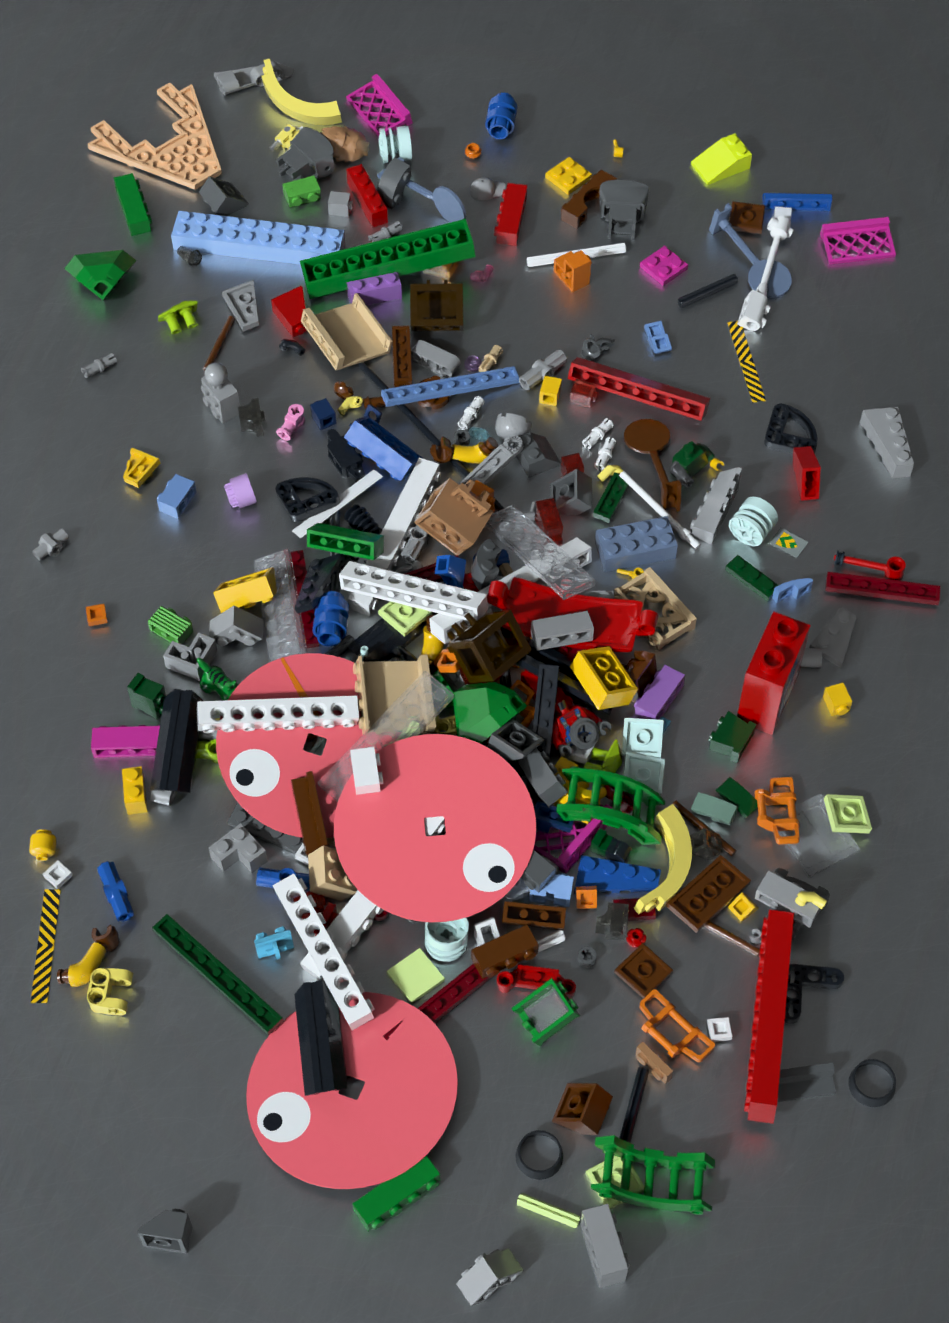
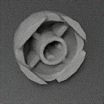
M501 413L497 416L495 424L496 433L504 442L510 436H521L531 431L532 422L529 421V424L525 422V417L506 413V416L502 417Z

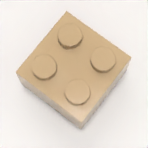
M323 845L308 855L310 892L343 901L357 892V888L350 881L340 863L336 849Z

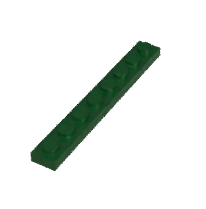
M168 914L152 927V930L267 1035H270L283 1022L282 1016Z

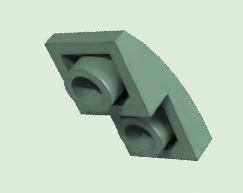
M698 792L691 807L693 813L711 817L713 821L731 825L738 810L737 806L727 801Z

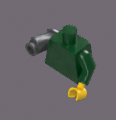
M690 441L673 456L670 473L677 480H680L682 486L689 488L694 482L692 477L704 468L708 461H710V466L716 471H719L717 464L719 463L724 466V462L714 458L715 455L705 444H695L693 441Z

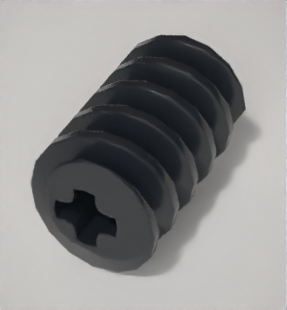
M355 504L346 511L344 519L353 530L381 534L382 529L378 527V523L374 522V518L371 517L365 507Z

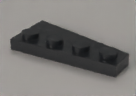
M339 553L310 562L294 607L298 614L316 607L324 594L323 589L331 583L330 577L338 572V564L345 561L346 557L344 554Z

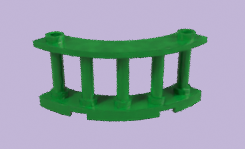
M577 766L562 769V773L570 782L568 801L565 804H557L556 811L564 821L590 822L591 818L603 820L602 824L617 829L620 827L627 829L628 834L638 840L641 845L661 844L662 836L653 826L656 806L665 805L666 801L658 792L637 780L612 772L584 769ZM578 782H593L591 801L588 805L575 803ZM601 784L615 787L612 809L601 807L598 804ZM623 790L634 795L632 816L620 810ZM642 802L648 806L646 823L640 818Z
M615 1135L595 1138V1146L603 1150L605 1154L603 1181L599 1184H591V1189L598 1192L600 1197L612 1198L646 1208L684 1211L695 1215H701L704 1211H712V1206L702 1200L704 1172L706 1169L715 1168V1159L707 1153H677V1157L665 1156L664 1151L644 1148L643 1151L634 1149V1144L626 1142ZM614 1155L620 1157L623 1162L621 1188L611 1183ZM632 1162L642 1163L646 1167L644 1195L629 1191ZM657 1166L667 1167L671 1171L669 1199L652 1197L654 1171ZM682 1169H693L695 1171L693 1200H677L679 1171H682Z

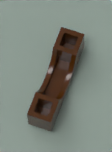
M603 170L594 174L591 180L584 184L577 194L575 193L568 203L562 206L561 220L578 229L587 220L588 207L585 204L593 199H599L600 185L603 182L617 180V178Z

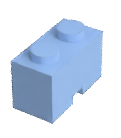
M565 873L555 874L552 880L539 893L535 889H530L529 901L545 904L546 900L554 901L553 905L570 907L574 877Z

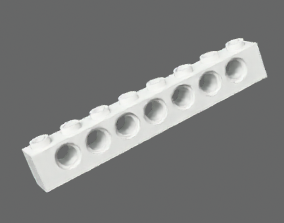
M349 561L339 574L340 585L343 590L467 620L464 618L467 613H470L476 620H479L488 610L487 594Z
M357 696L197 702L198 731H203L204 733H212L215 730L233 732L236 729L253 731L263 728V730L270 731L275 728L291 730L295 727L312 729L315 726H323V728H332L338 725L353 727L357 725L359 720ZM339 710L342 712V715H335L333 711ZM320 711L323 715L315 716L313 712ZM279 712L283 717L277 718L273 714ZM301 712L303 716L296 717L293 713ZM255 713H260L263 715V717L257 719L253 715ZM240 714L243 718L235 719L233 715ZM221 715L223 719L215 720L213 716Z
M292 874L272 885L351 1030L374 1019L372 1011L375 1009L369 999L365 1000L362 996V993L365 991L359 981L355 983L352 978L355 973L350 964L345 965L342 960L345 958V955L340 946L336 948L333 944V941L336 939L331 930L328 929L326 931L323 926L326 921L321 912L316 913L313 907L317 905L312 896H307L304 892L307 887L302 878L297 879L295 874ZM301 896L299 901L292 902L293 897ZM304 913H310L308 918H301ZM313 930H320L318 935H310ZM323 947H329L328 952L320 953ZM333 964H338L339 968L337 970H329ZM342 982H349L346 988H339ZM352 999L359 1000L357 1005L349 1006V1002Z

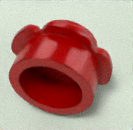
M630 929L627 932L626 940L630 946L638 948L642 943L646 942L647 937L642 929Z

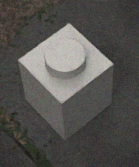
M330 191L328 200L329 215L349 217V212L353 210L354 204L350 193Z

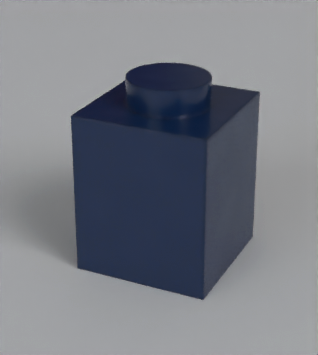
M326 398L310 404L311 416L320 431L337 424L336 413Z

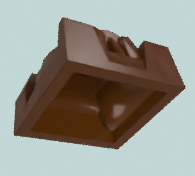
M634 651V658H631L627 665L622 664L638 688V691L631 700L633 703L643 696L646 686L654 681L653 679L657 672L656 656L654 653Z

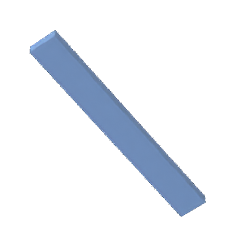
M515 366L383 389L381 390V395L386 407L520 382L518 372Z

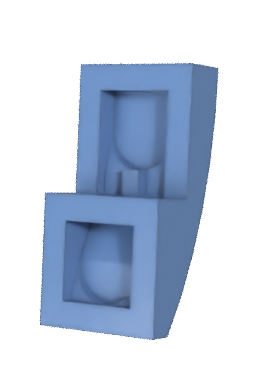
M662 321L644 325L648 341L655 354L672 351L668 334H665Z
M803 578L783 583L774 588L772 599L778 603L792 595L797 600L811 591L813 580L811 578Z

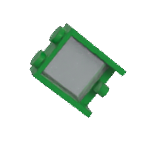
M551 978L511 1008L523 1020V1027L532 1034L533 1038L531 1040L533 1043L539 1046L575 1018L580 1017L577 1012L578 1005L572 998L569 999L565 994L567 989L561 981L557 982Z

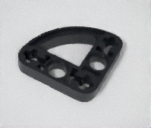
M781 403L775 405L765 435V445L770 449L793 454V448L801 444L800 447L811 446L815 453L818 439L816 429L811 420L792 406ZM780 411L783 412L781 418L778 417ZM788 417L802 426L808 438L784 433ZM777 423L781 425V428L777 429L772 425ZM772 435H776L775 440L771 441ZM792 441L795 443V445L788 446L786 445V442Z
M293 478L282 481L275 487L278 499L290 519L294 522H300L337 506L340 502L337 490L329 483L316 478ZM313 489L322 493L301 501L294 490ZM289 500H295L293 503H287ZM312 504H319L317 507H310Z

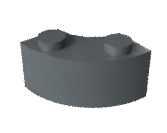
M395 157L384 170L377 188V192L385 206L391 209L401 202L404 188L412 176L411 165Z
M490 538L480 545L471 568L472 580L479 591L489 586L492 581H495L499 573L496 563L501 550Z

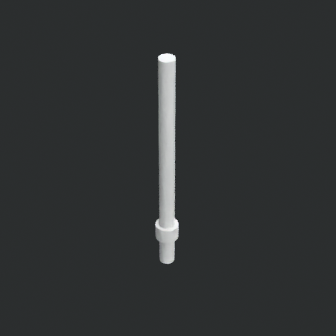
M625 471L620 473L619 476L661 517L668 516L670 525L679 533L680 538L687 541L695 549L700 547L701 544L691 535L692 533L687 528H683Z

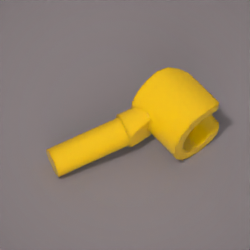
M614 139V157L622 158L624 148L619 147L617 140Z
M639 567L635 568L634 571L618 568L617 573L631 576L634 579L644 573V570Z

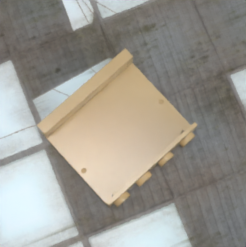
M357 293L354 294L352 303L322 313L314 314L310 307L303 309L302 324L336 371L390 352L392 345L391 337L387 335L382 325L376 320L372 311L368 309L364 300Z
M420 655L417 661L362 662V656H358L356 663L353 665V673L357 676L355 692L359 695L358 711H360L361 715L359 718V729H362L363 736L403 735L414 722L421 727L417 735L433 733L436 729L428 655Z

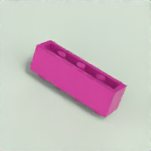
M121 725L118 727L100 726L92 728L91 750L93 757L155 756L160 725H139L133 727Z

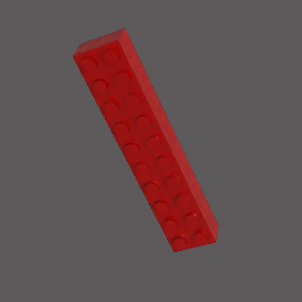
M769 910L768 917L763 918L744 1112H748L747 1120L774 1123L779 1089L794 919L793 912Z

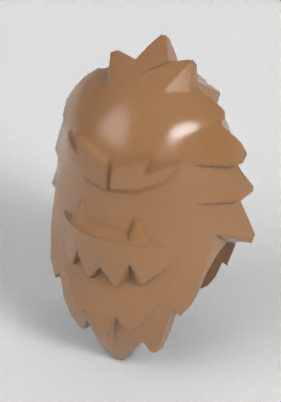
M332 126L331 128L327 127L321 130L323 132L320 133L327 138L333 147V157L336 158V161L354 162L368 155L370 150L368 147L369 142L366 141V137L361 132L346 126L344 128Z

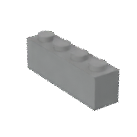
M737 467L719 472L717 479L713 478L710 485L711 491L706 492L704 497L705 503L699 506L697 511L698 517L693 519L690 526L692 536L695 539L713 544L738 492L742 468Z

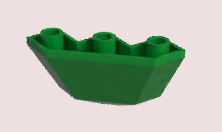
M124 250L74 255L64 269L100 299L105 300L137 260Z
M496 682L464 685L453 693L457 736L483 744L492 733L511 719H514L527 705L514 690Z

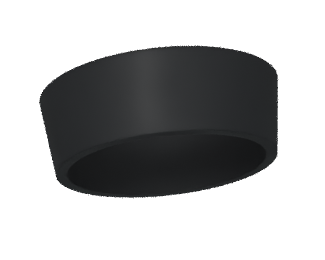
M864 1060L853 1069L849 1076L848 1083L852 1096L865 1106H883L895 1094V1074L891 1067L881 1060ZM864 1065H877L885 1069L893 1081L891 1091L879 1098L863 1094L855 1082L857 1069Z
M543 1130L532 1131L526 1134L520 1141L516 1150V1163L521 1172L526 1176L537 1180L547 1179L555 1175L561 1168L563 1151L558 1139L553 1134ZM537 1135L552 1139L559 1147L557 1162L546 1170H534L528 1167L520 1155L521 1144L526 1139Z

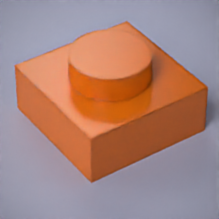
M105 604L86 607L89 626L108 623Z
M596 886L576 887L577 909L597 908Z

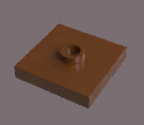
M732 201V211L729 219L732 228L735 231L761 234L765 205Z
M642 943L614 970V973L644 999L673 973V969Z

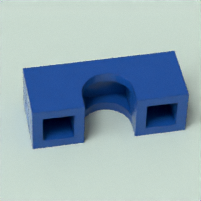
M453 555L437 556L435 575L441 576L446 585L463 588L466 560Z

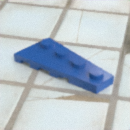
M581 855L574 894H576V887L596 886L597 894L604 891L620 893V891L629 890L631 892H649L658 887L661 870Z

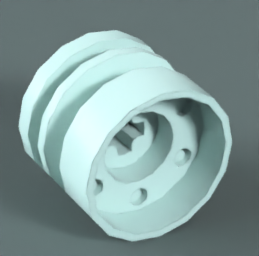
M397 127L396 135H393L392 129L388 128L387 136L385 129L381 128L378 140L383 163H388V155L391 156L392 160L397 154L399 158L411 161L412 148L409 127Z
M748 497L729 521V528L739 541L746 545L759 546L764 541V538L767 537L768 532L778 522V514L774 507L762 498Z
M467 918L448 922H426L425 947L434 959L450 962L457 960L464 954L467 949L469 923Z

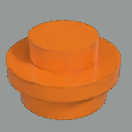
M470 143L465 149V155L469 158H478L481 155V148L476 143Z

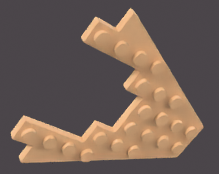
M170 82L157 89V95L182 117L172 124L173 129L179 135L157 148L152 146L146 139L132 147L105 120L91 127V132L97 139L88 143L89 150L196 190L204 185L209 176L216 178L222 174L192 84L180 91Z

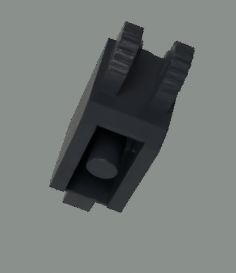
M334 429L328 430L327 448L329 459L341 477H351L355 482H358L365 476L362 468V463L364 462L362 455L357 453L355 448L347 443V440L344 438L345 435L340 436Z

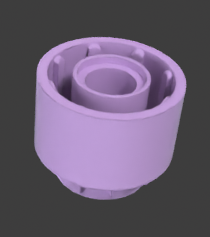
M247 473L229 479L230 482L224 485L231 507L239 506L241 509L257 503Z

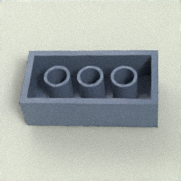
M668 516L596 530L595 545L604 573L615 571L618 568L625 569L676 559L678 545Z

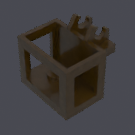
M427 280V284H410L411 331H463V283L447 284V280H444V284H430V280Z
M511 610L486 613L479 620H476L470 613H467L464 618L469 621L470 625L466 624L464 620L460 622L461 627L454 623L451 627L456 631L457 635L451 630L447 633L451 640L447 648L450 653H454L469 683L495 681L532 650ZM507 622L519 643L518 645H508L500 630Z

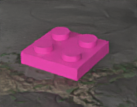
M663 246L641 261L640 268L664 286L686 271L688 264L666 246Z

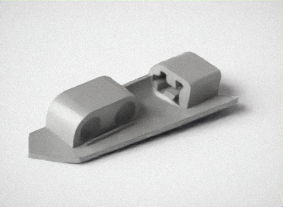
M275 61L271 62L277 81L292 76L293 68ZM265 64L215 72L214 77L223 95L255 85L263 87L264 84L261 76L264 75L262 67H265Z

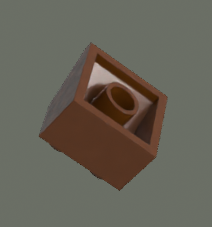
M567 1083L552 1122L582 1135H598L613 1096L597 1083Z

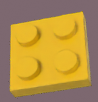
M568 157L546 172L545 178L567 195H570L590 181L592 174L571 157Z

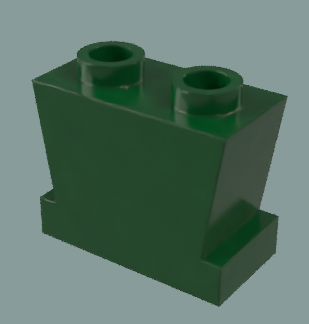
M137 673L127 686L131 705L135 709H140L158 720L162 715L164 697L166 696L164 686Z
M728 711L725 717L721 716L719 719L717 731H712L709 736V750L730 756L731 761L738 763L755 734L756 724L751 721L747 724Z

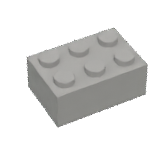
M608 1204L582 1210L580 1223L599 1288L625 1282L627 1273H629L628 1267H630L629 1257L627 1253L623 1254L621 1245H624L621 1232L616 1231L615 1224L617 1219L614 1210L610 1211Z

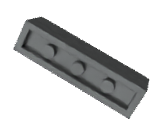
M833 1062L780 1070L777 1102L835 1094L836 1088L833 1080L835 1068Z

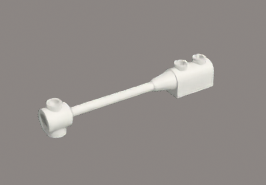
M772 217L768 223L767 229L771 231L770 235L774 240L762 280L756 291L752 289L745 297L737 325L747 330L757 331L759 328H763L767 319L763 318V315H767L771 307L767 304V283L780 240H784L786 237L789 238L793 232V228L790 227L791 222L787 217Z

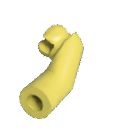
M360 396L346 398L337 409L338 412L345 415L349 409L361 407L363 398Z
M608 465L597 475V478L604 482L609 476H613L614 472L620 474L624 470L619 465Z
M801 891L795 899V902L800 906H804L806 902H812L820 909H823L828 902L813 891Z

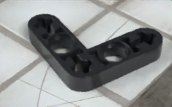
M789 964L787 990H795L798 996L795 998L787 996L785 1022L794 1024L800 1018L802 986L838 989L844 981L843 972L840 969L831 967ZM790 971H794V983H790ZM814 972L818 974L819 979L812 981L808 978V974ZM823 974H826V975H825V978H826V979H825V982L822 981V979H823ZM832 975H836L837 982H833ZM790 1004H794L793 1013L795 1014L793 1017L789 1016L788 1013Z

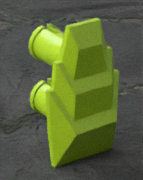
M182 301L180 304L162 312L158 316V322H167L173 335L182 331L177 321L181 317H184L188 329L198 326V323L193 313L197 311L198 302Z
M614 740L609 750L594 747L591 753L592 760L604 761V763L598 765L586 762L584 769L615 773L622 765V754L618 740Z

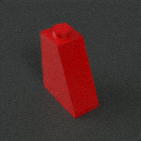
M302 286L271 299L272 311L293 338L307 331L301 322L303 309H305Z
M811 446L793 448V468L800 499H819L821 467Z

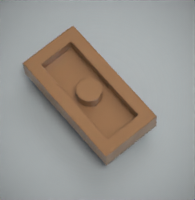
M642 1041L636 1048L635 1055L637 1060L643 1066L647 1065L657 1080H662L665 1084L672 1079L673 1070Z

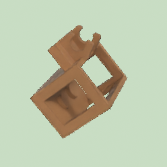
M451 478L446 480L433 491L414 521L416 525L456 556L474 545L493 513L490 509L491 505L486 501L490 493L484 490L479 497L470 491L475 484V481L471 479L466 484L461 483L460 485Z

